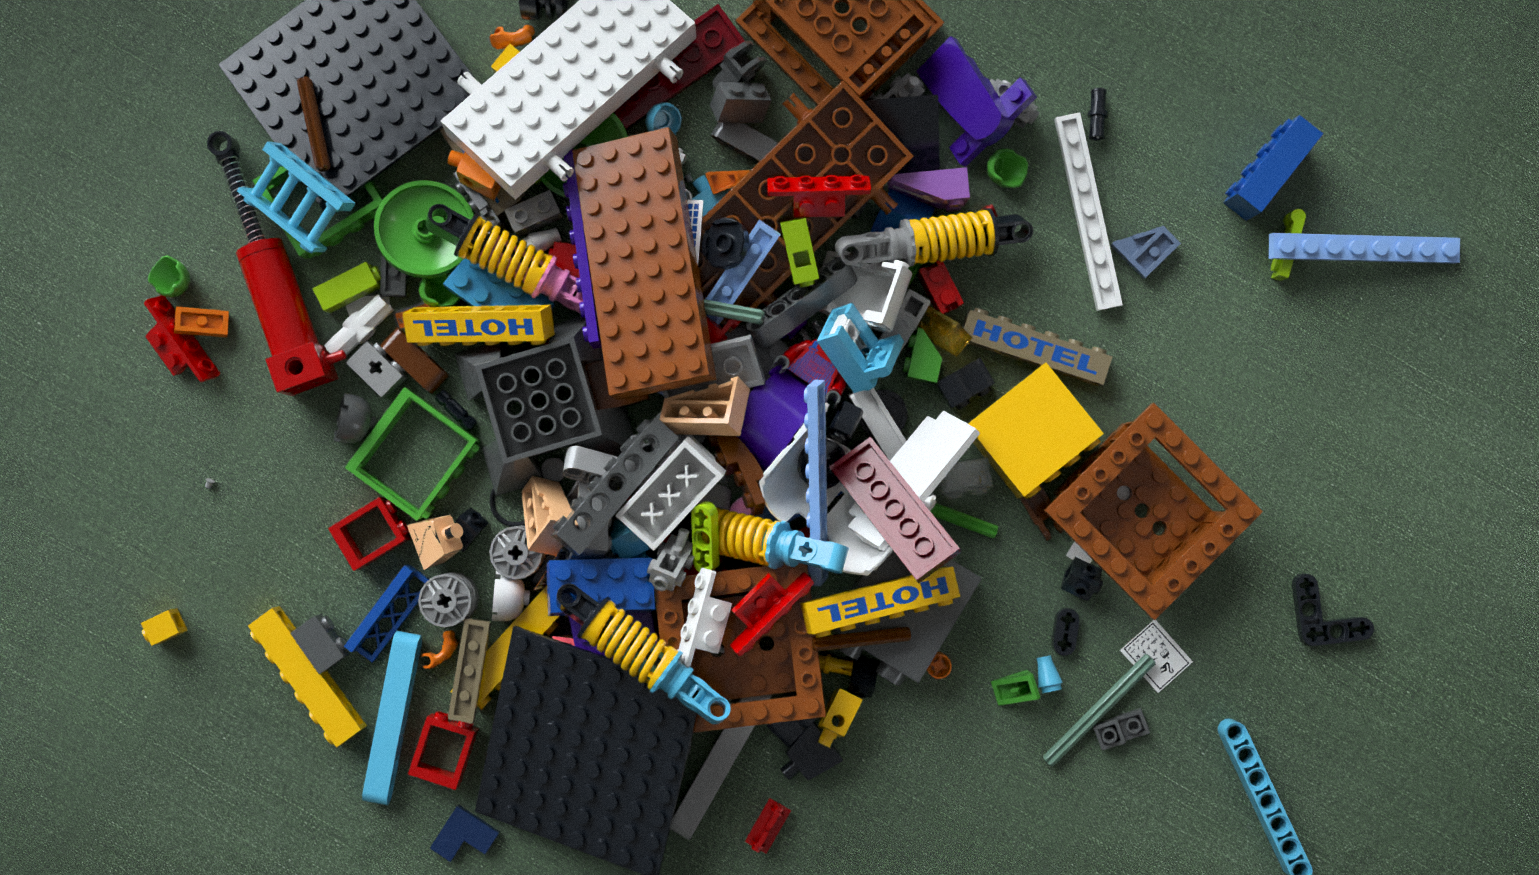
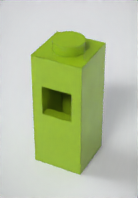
M802 217L781 222L780 225L794 285L799 284L800 287H806L815 284L814 280L819 279L806 218Z
M364 262L312 289L323 311L332 313L380 289L381 272L377 266L373 267L368 262Z

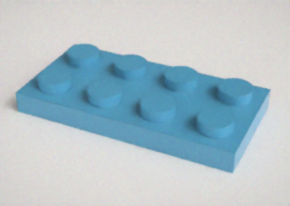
M463 259L443 283L446 289L470 306L551 305V310L554 308V303L541 293L534 299L525 293L521 287H514V281L507 283L505 277L499 279L496 273L490 274L487 268L481 269L479 263L472 264L468 259Z

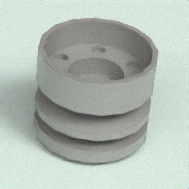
M525 525L509 527L499 532L493 539L489 552L491 563L496 571L504 577L511 579L526 578L537 573L548 555L528 550ZM517 546L519 550L523 551V555L518 556V559L515 554H512V550L517 549Z
M450 572L437 575L428 580L420 590L418 599L420 612L427 621L435 626H454L464 622L465 618H470L478 607L479 593L473 580L463 573ZM445 596H450L452 601L443 604L442 599Z

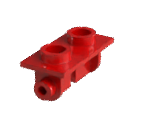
M769 798L745 842L750 844L754 851L758 853L762 851L767 854L791 810Z

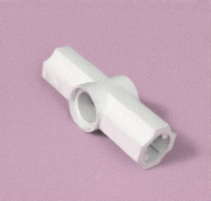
M377 294L360 311L354 312L342 324L343 328L324 345L326 350L330 354L344 350L347 356L358 344L366 342L376 332V327L394 309L382 296Z

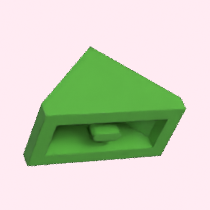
M1028 670L991 681L998 705L1040 699L1034 676Z

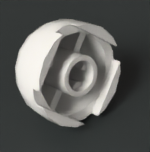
M496 571L495 578L500 579H495L492 612H497V615L492 614V621H510L522 613L524 605H529L530 590H525L522 579L507 578Z

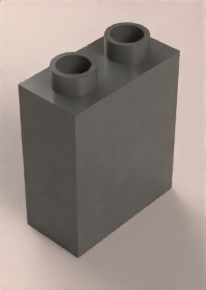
M893 551L868 576L860 575L851 590L910 576L911 573ZM950 560L942 567H954L960 597L952 599L953 604L938 607L937 603L928 605L929 610L914 613L913 609L904 611L905 616L890 619L889 615L880 617V622L865 625L864 621L855 623L856 628L847 631H840V628L832 629L838 634L908 627L911 630L910 641L841 648L838 650L855 660H858L863 650L869 652L881 660L875 672L901 687L907 676L919 683L982 578L955 561Z

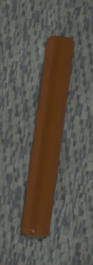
M309 77L299 78L297 85L314 165L319 172L330 169V162L313 83Z
M908 627L828 635L819 638L813 637L812 648L814 651L910 641L911 630Z

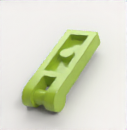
M1295 209L1284 216L1283 223L1286 226L1284 233H1302L1306 214L1303 210ZM1273 259L1271 264L1273 274L1271 278L1279 281L1289 278L1294 260Z

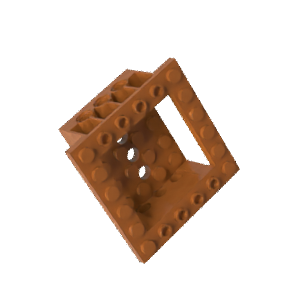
M753 0V4L735 20V23L816 105L834 88L770 24L777 16L821 59L841 82L845 81L862 101L867 100L945 23L923 0ZM839 2H845L849 6V10L844 14H840L835 10V5ZM856 20H863L867 28L862 32H858L853 28L852 24Z
M1151 403L1134 421L1122 423L1053 492L1057 498L1044 510L1152 620H1156L1263 512L1155 403ZM1155 438L1225 511H1212L1147 445ZM1121 486H1126L1130 491V495L1126 500H1121L1117 495V491ZM1140 503L1147 507V514L1142 518L1135 514V507ZM1157 521H1161L1165 526V530L1161 535L1154 534L1152 530L1153 524Z
M799 563L795 567L784 564L776 570L769 568V566L716 572L710 596L750 592L768 573L786 589L803 572L808 575L807 565ZM698 574L687 575L682 586H675L673 591L667 589L659 591L654 587L660 639L666 642L665 646L667 647L672 646L676 650L679 649L682 639L681 629L687 621L689 602L685 603L682 600L693 598L696 588L695 579ZM811 589L807 595L800 597L792 605L789 613L781 616L774 623L773 628L767 634H763L755 642L754 647L749 652L740 657L735 653L730 644L748 626L733 613L732 609L746 595L719 599L732 603L721 642L725 649L724 653L720 657H715L711 652L695 648L690 666L694 669L692 674L705 681L726 700L794 691L797 692V696L730 704L728 717L719 724H711L697 714L693 733L826 717L819 651H814L812 648V638L816 636L815 634L807 633L800 605L801 602L812 600ZM764 636H769L774 640V647L770 651H765L760 647V640ZM720 705L710 706V711L714 716L721 717L723 715V709Z

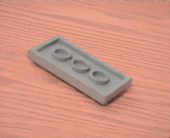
M747 335L711 344L717 380L662 391L664 398L691 390L695 392L709 388L708 385L714 383L720 385L730 382L731 378L737 376L749 388L765 384V378L752 336Z

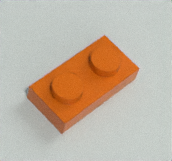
M176 306L174 333L227 338L229 311Z

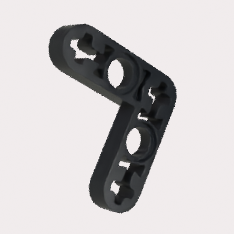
M1304 573L1298 574L1293 578L1292 592L1298 636L1303 643L1310 646L1366 640L1372 636L1374 625L1369 619L1364 617L1323 621L1317 579L1310 574ZM1304 579L1310 582V586L1306 587V593L1304 588H1300V583H1303ZM1306 594H1307V595H1312V599H1310V598H1303V599H1301L1300 596H1301V595H1302V596H1306ZM1310 602L1314 606V612L1311 616L1307 617L1303 614L1302 607L1305 603ZM1360 623L1366 626V629L1362 630V634L1358 631H1349L1348 628L1358 627ZM1335 624L1340 625L1342 628V634L1338 638H1333L1330 634V629ZM1311 628L1313 631H1323L1324 636L1314 635L1313 640H1311V638L1306 637V633H1309Z

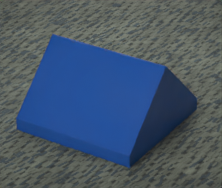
M889 189L888 195L898 205L892 209L885 202L891 209V212L885 215L880 209L870 232H884L885 228L889 227L898 229L900 221L903 219H929L932 217L935 208Z

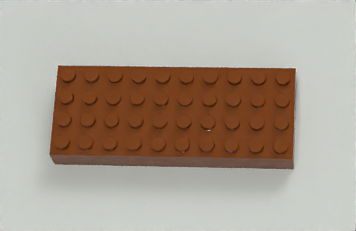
M669 127L572 150L609 396L617 400H623L717 380L677 136Z

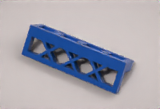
M405 565L344 647L350 652H359L373 663L418 604L420 591L410 593V580L413 576H416L424 583L430 579L413 566ZM416 595L415 598H414V599L412 600V602H411V597H410V596ZM400 597H406V610L395 613V600ZM390 608L391 614H386V612ZM401 615V617L396 622V616ZM391 617L392 629L389 632L380 633V620ZM375 628L376 634H371V632ZM386 635V637L381 642V636ZM376 637L377 649L371 654L362 647V644L367 638Z

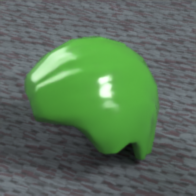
M998 149L989 157L987 173L991 181L1003 188L1021 187L1028 173V162L1025 157L1016 154L1014 150Z
M167 255L163 256L152 267L148 276V282L155 287L156 292L160 295L173 298L182 295L187 290L190 284V274L180 261Z
M450 274L421 279L419 295L424 303L430 307H450L460 302L461 299L443 286V283Z

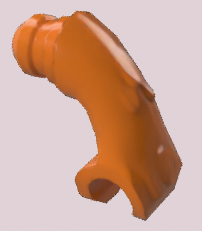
M525 25L516 32H505L503 27H497L494 34H491L489 38L495 49H504L509 44L513 47H518L532 41L535 29L532 25Z
M453 630L443 632L444 641L441 652L438 654L427 652L421 655V657L428 656L431 660L430 664L423 665V668H434L451 657L459 643L455 639V632Z

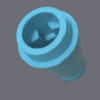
M1051 655L1036 658L1038 664V688H1041L1042 694L1061 690V683L1063 682L1052 661Z

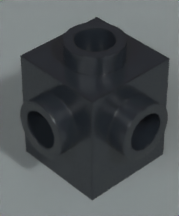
M1075 557L1064 572L1061 589L1088 601L1094 593H1099L1103 585V580H1100L1102 569Z

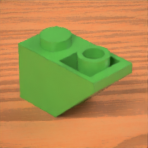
M917 328L915 333H912L909 338L908 347L912 348L910 358H905L903 372H907V379L936 384L942 357L922 328Z

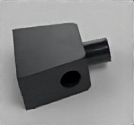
M815 722L786 748V754L791 760L780 769L788 780H791L799 772L807 780H810L843 761L842 755L834 745L830 749L818 743L822 731Z

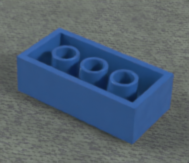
M1300 115L1293 120L1287 119L1283 125L1280 124L1274 130L1269 143H1265L1256 153L1258 158L1244 168L1240 174L1243 177L1229 187L1225 193L1228 197L1223 203L1246 221L1261 213L1323 133Z
M653 558L549 560L546 565L548 616L567 615L556 605L557 591L562 585L567 583L576 585L598 603L609 596L611 601L616 604V608L618 610H625V613L652 612L655 609L654 586L649 582L650 574L647 573V569ZM569 592L561 596L562 601L568 604L576 600L575 596Z

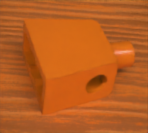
M452 150L448 156V164L458 167L457 175L459 182L495 200L501 186L466 152L461 153Z

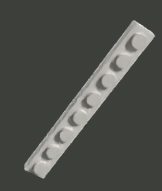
M1079 112L1056 117L1054 119L1096 311L1122 306L1081 114Z

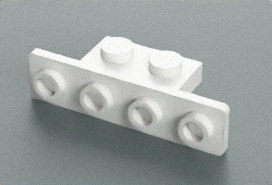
M701 568L700 573L696 576L695 592L688 604V617L686 624L681 629L682 639L679 649H677L683 652L680 662L688 668L691 666L695 648L716 654L719 653L732 606L730 602L710 597L716 571Z

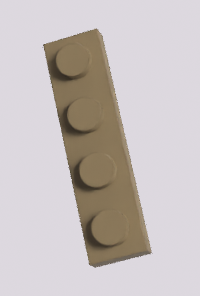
M465 618L448 714L449 720L468 723L475 722L491 628L490 621Z

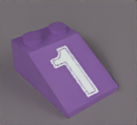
M967 167L895 174L888 182V189L938 209L946 208V212L961 210V207H964L970 198Z

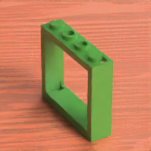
M281 166L278 168L262 194L271 203H273L275 198L270 190L286 181L289 177V171ZM261 175L252 180L255 185L260 179ZM373 180L366 184L365 187L374 201L324 231L318 241L325 247L339 244L343 241V236L350 232L356 233L364 228V223L375 219L376 211L384 197ZM283 229L299 256L311 259L322 254V252L309 253L300 247V242Z
M404 387L345 468L416 521H422L424 518L428 519L436 509L433 505L439 498L442 500L451 488L448 485L453 478L458 479L464 472L465 467L463 465L467 459L474 458L480 449L478 444L481 440L469 431H466L462 426L413 390ZM412 402H415L468 441L462 452L420 508H417L364 469L367 462Z

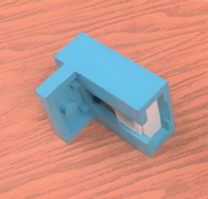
M850 303L832 309L817 342L851 390L856 393L863 390H871L876 386L879 377H886L892 372L904 340L900 334L878 340L866 321L863 320L855 305Z

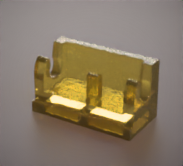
M928 306L925 313L930 317V321L927 325L920 321L918 324L919 328L925 331L932 343L957 357L972 339L971 335L958 322Z

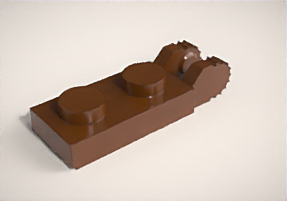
M1040 484L1041 490L1031 498L1021 497L1019 500L1034 525H1037L1044 539L1048 541L1051 539V534L1042 521L1050 517L1044 510L1051 504V501ZM1052 520L1055 529L1062 533L1063 530Z

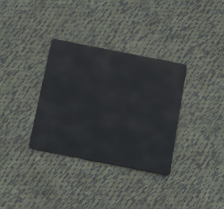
M938 95L863 100L913 155L896 174L940 170Z

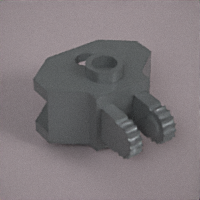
M752 41L741 43L737 47L730 49L723 56L724 61L719 65L723 70L716 75L717 77H714L715 79L712 82V86L715 89L718 82L749 83L756 77V73L764 66L767 59L764 56L761 58L756 57L752 61L748 59L746 55L754 46Z

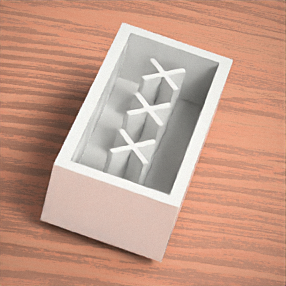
M688 436L615 516L654 551L724 476L726 470Z

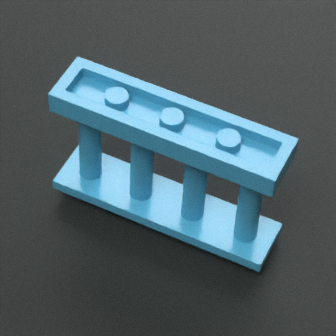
M267 141L262 150L270 156L268 166L254 188L239 187L237 192L245 197L244 201L248 205L261 210L299 241L302 249L309 253L325 252L327 248L318 241L319 237L335 212L351 211L356 203L282 143ZM281 166L289 171V177L273 203H271L262 194ZM298 181H302L308 186V192L290 218L281 211V208ZM316 197H321L326 201L327 207L309 234L299 224Z

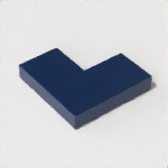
M458 804L430 849L449 862L452 861L464 841L483 854H486L500 831Z

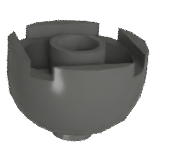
M344 393L337 415L338 430L335 429L334 442L343 444L358 443L366 437L368 431L374 429L376 417L372 416L369 403L362 397Z

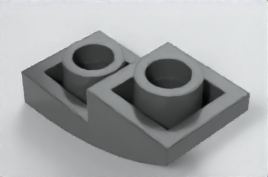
M1142 708L1123 713L1093 726L1102 750L1124 744L1126 740L1150 733Z

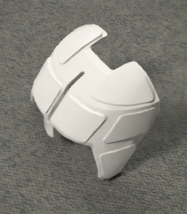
M827 402L825 403V413L829 407ZM804 424L793 437L794 441L782 450L763 473L764 476L759 481L766 507L780 522H787L795 514H800L807 520V515L810 512L809 503L806 502V492L809 486L800 478L797 469L798 458L801 451L805 448V442L808 438V429L805 428ZM826 438L837 443L845 451V454L851 451L849 448L840 444L839 442ZM839 482L836 486L827 489V507L840 491L844 493L842 498L827 514L829 542L838 543L849 548L843 568L844 573L868 576L886 560L893 550L889 545L884 551H881L864 543L848 527L854 519L848 511L856 502ZM931 494L924 501L929 511L937 502L934 494Z

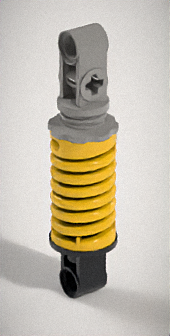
M985 208L976 213L967 212L966 214L941 215L938 218L933 216L929 219L921 218L920 220L903 219L900 221L898 229L889 227L885 228L884 232H868L861 235L844 236L837 240L835 252L846 265L850 266L880 263L887 260L889 263H894L895 260L902 259L911 267L916 263L925 264L928 261L934 263L937 259L942 262L946 259L954 260L956 257L958 259H962L965 256L971 258L974 255L979 257L983 253L988 256H994L998 251L999 245L1027 242L1033 235V226L1021 215L1012 214L995 217L990 208ZM1022 224L1021 229L1015 233L1016 227ZM848 247H854L852 253L844 255Z

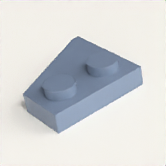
M1164 226L1114 241L1110 246L1144 279L1181 243Z

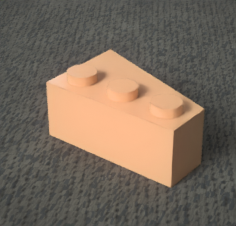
M737 376L731 378L730 382L720 385L716 383L708 385L709 388L697 392L691 390L665 398L660 421L675 434L740 436L750 389Z
M532 476L521 491L528 550L556 556L564 546L551 536L555 531L553 526L562 516L567 517L572 512V509L560 482ZM575 520V526L577 528L579 525Z

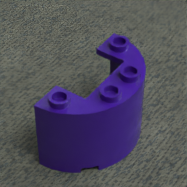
M781 365L769 371L768 374L771 377L765 380V384L755 386L750 392L741 435L737 436L753 454L763 473L782 450L794 441L793 437L804 424L805 415L808 413L807 403L804 402V391L809 384L788 369L784 373L779 374L782 369Z

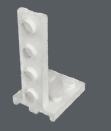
M874 388L868 391L852 392L848 396L855 406L862 408L864 422L890 461L905 444L906 439Z

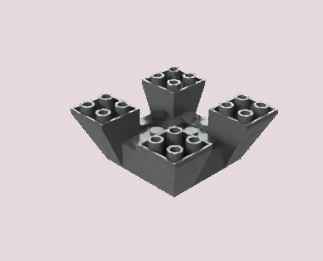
M579 316L554 324L555 335L549 338V344L507 356L503 342L496 345H481L454 353L468 401L484 397L496 440L483 447L482 450L496 496L524 488L532 476L543 478L537 459L539 455L579 444L580 447L619 457L622 453L620 447L627 439L634 435L625 406L597 409L585 364L603 360L604 358L602 348L593 349L589 341L585 342L583 327L586 326L585 317ZM537 370L539 372V379L536 383L531 384L528 381V375L531 371ZM569 387L571 396L568 400L562 401L559 397L560 390ZM544 394L547 400L546 404L542 408H537L535 399L537 396ZM515 402H520L522 405V410L518 415H513L511 412V406ZM550 418L554 423V427L550 432L546 433L542 429V424L546 419Z

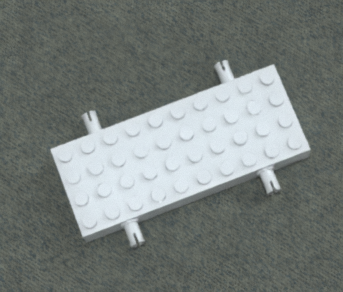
M579 0L484 84L481 85L469 72L463 73L467 79L462 75L459 77L458 85L464 88L470 96L441 120L446 135L515 200L549 169L562 181H566L568 178L565 175L567 174L568 177H571L574 169L563 161L562 158L572 148L580 143L659 71L670 79L672 83L677 82L675 76L678 79L682 77L683 70L671 60L696 39L695 22L670 0Z

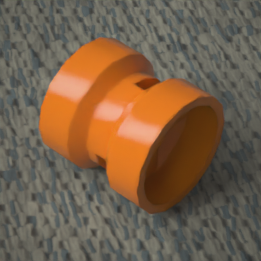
M937 652L926 671L932 677L942 679L950 674L952 664L945 654Z

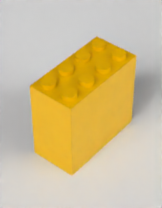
M1047 363L1040 366L968 423L980 432L973 444L1017 499L1021 497L1031 498L1041 490L1039 485L1043 481L1045 483L1051 482L1061 474L1059 469L1062 466L1065 468L1070 467L1081 458L1079 453L1081 451L1085 453L1096 447L1101 442L1098 438L1104 434Z

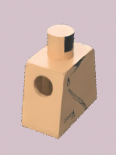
M450 515L428 518L407 525L424 570L445 563L463 549L460 539L463 535V529L461 525L454 523Z

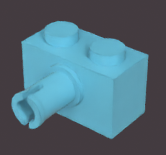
M619 519L614 520L612 531L610 532L613 554H618L620 558H650L646 552L650 547Z

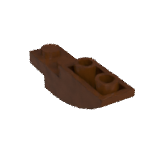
M706 435L709 446L715 449L716 462L726 470L725 476L733 474L737 487L741 486L744 493L742 498L747 509L750 508L753 516L763 514L765 500L760 491L759 481L764 475L753 454L737 436Z

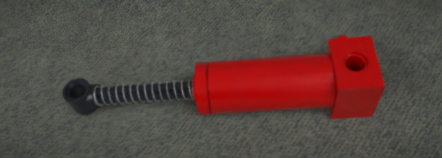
M215 131L208 137L207 147L215 155L217 163L223 166L222 171L225 172L224 177L227 178L226 182L230 185L229 190L232 191L231 196L234 197L235 208L238 209L237 213L242 219L241 225L245 228L246 238L249 239L247 245L236 251V256L272 357L265 360L276 392L294 396L338 380L339 378L333 363L346 359V353L344 350H339L330 354L324 345L319 344L283 240L281 238L264 239L265 235L262 233L261 223L258 222L259 217L256 216V210L244 201L245 197L237 192L239 187L248 188L245 185L246 180L243 179L244 174L240 171L242 168L238 165L240 162L237 161L240 158V144L226 132ZM227 141L226 149L220 151V145Z

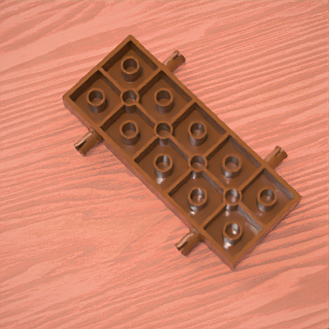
M845 81L840 82L813 110L812 108L808 109L796 94L793 93L789 99L796 106L794 107L788 99L782 105L798 120L796 122L797 125L718 203L702 216L698 269L703 299L707 298L725 269L713 267L705 259L702 251L703 236L715 220L724 217L739 221L745 226L748 235L759 219L780 233L779 238L733 305L756 308L759 304H764L767 307L778 299L774 294V290L792 274L780 223L802 217L793 216V196H768V178H775L777 176L826 177L828 175H862L870 177L871 194L845 195V216L805 217L813 253L868 200L872 199L885 215L891 212V209L885 202L892 209L898 205L886 193L883 185L913 155ZM723 318L721 324L724 325L728 318Z

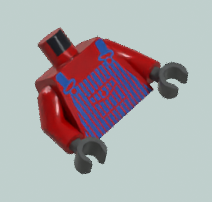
M816 339L813 341L805 340L791 346L772 362V367L776 363L782 366L779 374L784 373L788 369L808 384L814 380H825V403L831 399L835 402L834 409L838 407L847 383Z

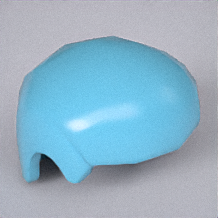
M667 102L658 103L647 113L645 121L647 131L650 132L669 127L676 135V132L681 127L682 117L679 109L673 104Z

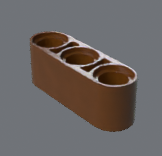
M398 327L380 344L386 353L431 394L449 377V374L416 343H407L406 333Z

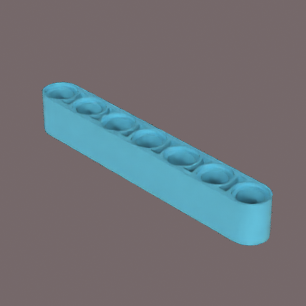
M396 631L394 634L362 793L363 801L389 805L391 801L422 646V635Z
M1224 719L1218 725V734L1286 875H1312V866L1246 727L1233 719ZM1236 726L1237 733L1233 737H1229V728ZM1246 748L1247 756L1245 759L1240 760L1239 753L1242 749ZM1257 771L1258 779L1250 783V775ZM1268 794V803L1261 805V798ZM1279 817V825L1276 828H1272V821ZM1290 840L1289 849L1283 851V844ZM1301 863V870L1294 874L1293 868Z

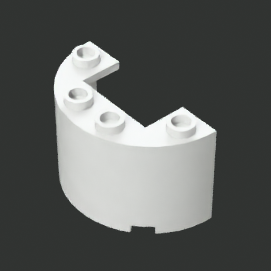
M848 251L844 252V255L850 254ZM827 252L823 266L834 258L839 257L836 252ZM895 260L894 263L883 262L853 265L852 268L857 276L856 284L819 310V312L829 316L832 309L853 303L871 330L890 333L894 328L912 277V272L908 269L909 264Z

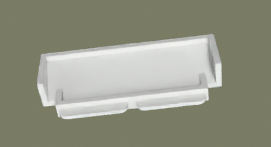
M945 411L936 420L927 416L890 462L924 503L979 436L980 432ZM855 503L848 511L854 517L848 527L864 543L884 551L888 547L887 542L857 503Z

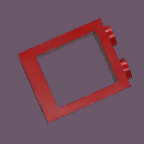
M378 497L328 528L353 571L361 570L411 539L408 535L410 532L407 524L403 520L400 521L395 513L397 512L395 504L385 497ZM379 508L396 538L364 557L346 526L374 509Z
M436 711L435 714L431 713L426 717L408 775L456 790L461 785L479 728L474 727V723L449 720L448 714ZM433 725L466 736L455 773L421 762Z

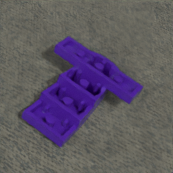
M952 36L916 71L931 93L938 95L939 103L966 130L949 147L959 164L964 167L987 146L1003 138L1010 130L1014 120L1037 98L1026 80L1021 77L999 97L990 80L983 76L975 61L967 56L957 39Z

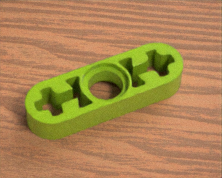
M703 501L695 506L691 512L693 564L699 573L701 568L713 571L719 566L718 511L713 503ZM701 532L709 536V544L703 541Z

